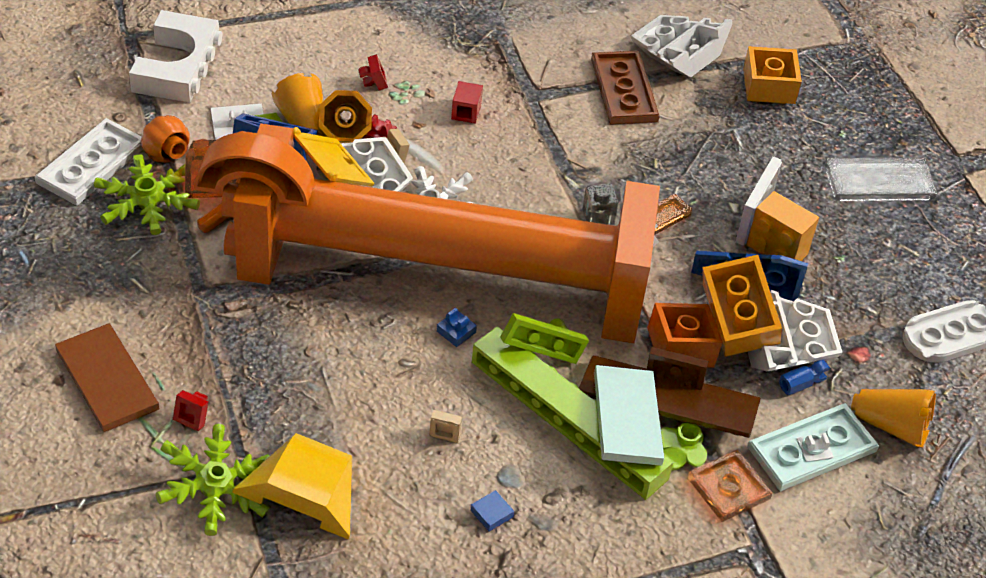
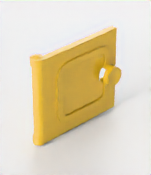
M298 127L293 128L294 139L329 181L369 187L375 184L337 139L302 133Z

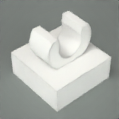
M826 433L819 434L821 435L820 439L812 438V435H808L805 438L809 452L821 448L825 449L823 453L818 455L805 451L802 446L804 436L797 437L806 462L834 458Z

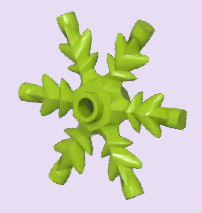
M142 154L134 155L135 167L131 166L128 168L134 174L131 176L135 180L134 186H129L126 180L122 184L115 177L111 178V182L98 177L94 180V188H106L104 194L118 193L117 196L130 195V199L118 200L119 204H112L107 207L111 211L100 216L105 225L112 222L117 216L123 220L128 210L133 213L134 206H139L143 209L140 215H145L141 224L149 223L150 233L152 235H159L161 233L159 221L163 222L166 220L159 213L163 211L157 207L159 202H165L168 208L172 204L180 211L183 209V206L198 210L200 206L199 199H187L190 195L188 193L176 194V191L163 192L164 188H174L175 185L173 184L186 181L182 176H187L192 172L188 164L182 165L176 172H173V169L170 168L166 176L163 177L160 174V181L156 182L152 177L154 173H149L152 164L145 165Z
M223 424L213 425L212 439L204 438L206 445L210 449V451L204 450L205 454L210 458V461L206 464L199 462L197 453L192 457L186 445H182L181 450H179L173 443L166 440L160 448L165 454L174 457L169 460L170 464L185 466L182 469L185 472L193 470L196 478L191 481L181 477L183 483L168 481L167 485L171 489L156 492L157 502L163 504L177 498V504H181L188 494L193 499L196 491L200 490L208 497L200 502V505L206 506L198 514V518L206 517L204 534L207 536H215L217 534V519L226 521L223 512L219 508H226L225 504L219 499L223 494L231 495L233 505L238 500L244 513H248L249 508H251L263 518L270 509V507L263 503L259 504L232 493L236 487L234 479L239 477L244 480L247 477L246 475L251 474L270 455L266 454L252 460V455L248 454L241 464L236 459L233 467H227L226 463H222V460L230 454L223 452L231 445V441H223L225 426Z

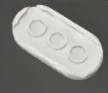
M966 300L914 316L909 320L903 331L904 345L917 358L933 363L945 362L986 349V306L979 304L980 301Z

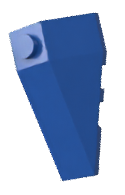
M696 251L691 273L703 276V267L758 255L769 290L776 291L781 298L794 302L798 299L809 263L782 255Z

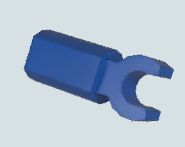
M819 360L810 367L803 366L782 374L779 380L780 387L785 394H794L813 386L814 382L820 383L826 380L827 376L824 372L830 370V367L824 360Z

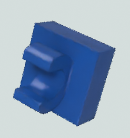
M454 308L446 314L445 319L437 324L436 332L455 347H458L476 333L477 325L459 312L457 308Z

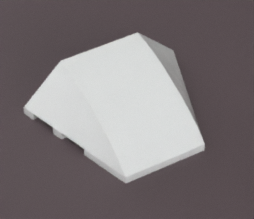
M660 15L631 35V40L643 52L662 65L677 73L692 77L720 56L733 23L731 19H725L723 23H713L711 18H703L698 22L689 21V17Z
M386 137L354 139L353 143H341L375 183L372 188L400 192L413 180L412 175ZM305 152L307 163L313 172L314 178L329 181Z
M770 291L782 326L781 344L763 346L761 349L748 351L752 368L772 371L791 366L813 364L819 360L827 361L841 356L842 349L829 309L800 299H796L793 302L781 298L776 291Z

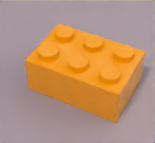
M758 255L703 267V287L723 341L722 349L725 357L761 349L763 346L781 344L782 326Z

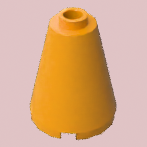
M297 73L277 83L278 89L275 93L272 91L271 94L274 104L287 122L318 130V136L327 137L319 128V105L324 101L320 79L315 74H311L312 77H305L303 73Z
M861 389L859 394L855 393L853 396L851 410L855 411L857 418L916 447L923 448L930 431L927 430L929 422L932 421L934 415L936 393L930 389Z

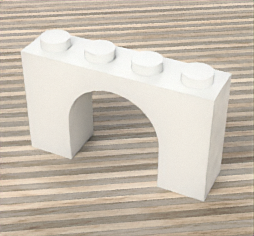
M161 10L153 25L155 45L182 49L191 54L182 60L173 62L137 57L129 72L131 92L190 103L194 94L199 92L201 78L207 75L209 61L214 60L216 46H220L222 42L219 20Z

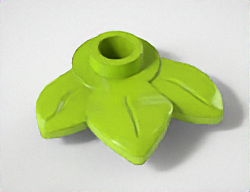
M686 422L676 429L661 428L663 452L673 461L672 470L684 467L687 462L695 468L703 466L707 459V451L702 445L703 434L698 425Z

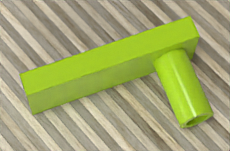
M515 313L512 314L500 336L503 343L577 364L589 342L586 335L569 330L560 318H555L548 324Z

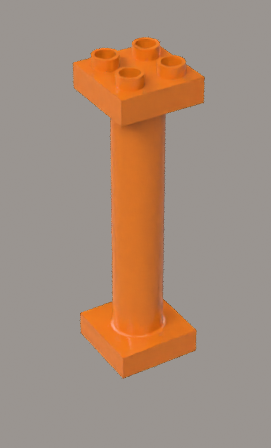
M260 123L257 133L276 136L294 148L293 128ZM241 178L239 184L228 182L225 185L221 202L222 216L233 217L234 222H229L226 229L224 254L236 256L237 280L270 285L283 243L286 241L593 290L607 294L601 338L635 344L651 266L660 186L626 181L619 224L613 226L315 178L307 207L279 203L277 194L270 186L252 178Z

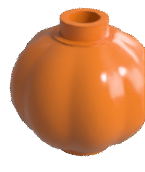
M171 115L158 116L144 127L141 146L153 161L161 163L170 162L171 160L161 154V150L172 159L181 158L187 152L190 133L179 118Z

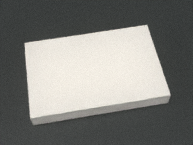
M772 157L747 200L739 225L736 243L743 246L747 243L756 207L775 189L782 164L781 159Z

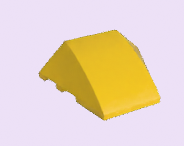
M295 433L232 491L234 494L262 504L264 498L311 516L322 521L321 529L349 540L352 455Z

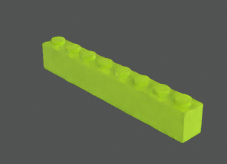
M495 327L473 344L472 363L643 499L647 500L669 480L673 461L665 453L662 466L602 460L597 401L583 393L576 384L569 382L561 376L554 367L548 366L539 359L533 351L503 343L500 338L503 332L501 328Z

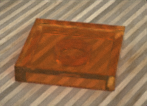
M738 449L689 471L687 477L721 522L770 500L773 494Z

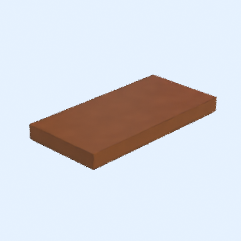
M636 50L592 53L591 61L610 125L659 122L660 115L640 52Z
M110 323L55 344L59 357L103 432L160 410L159 402Z

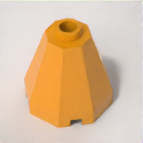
M335 90L319 105V128L329 138H335L338 141H351L353 143L354 139H361L371 130L372 106L358 91ZM350 111L351 118H343L342 112Z

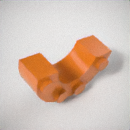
M239 131L217 139L208 147L195 179L194 190L223 194L225 185L229 181L237 178H252L270 186L277 194L279 203L307 207L315 182L309 164L293 147L273 135Z

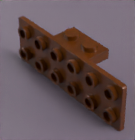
M651 347L647 368L593 355L579 386L583 393L592 399H596L594 379L596 365L653 371L659 415L746 438L751 436L761 400L758 396L704 383L709 361Z

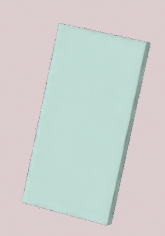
M596 365L594 379L602 460L662 466L664 452L653 371Z
M844 403L750 440L747 448L781 492L877 452L879 445L847 404ZM826 433L834 458L806 462L797 437L804 436L802 446L805 451L818 455L823 453L825 449L821 448L809 452L805 438L808 435H812V438L820 439L821 435L819 434Z

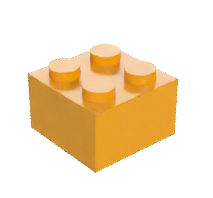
M748 46L743 67L747 101L796 104L802 83L797 49Z
M773 191L756 207L746 245L761 254L782 255L802 261L809 253L819 217Z

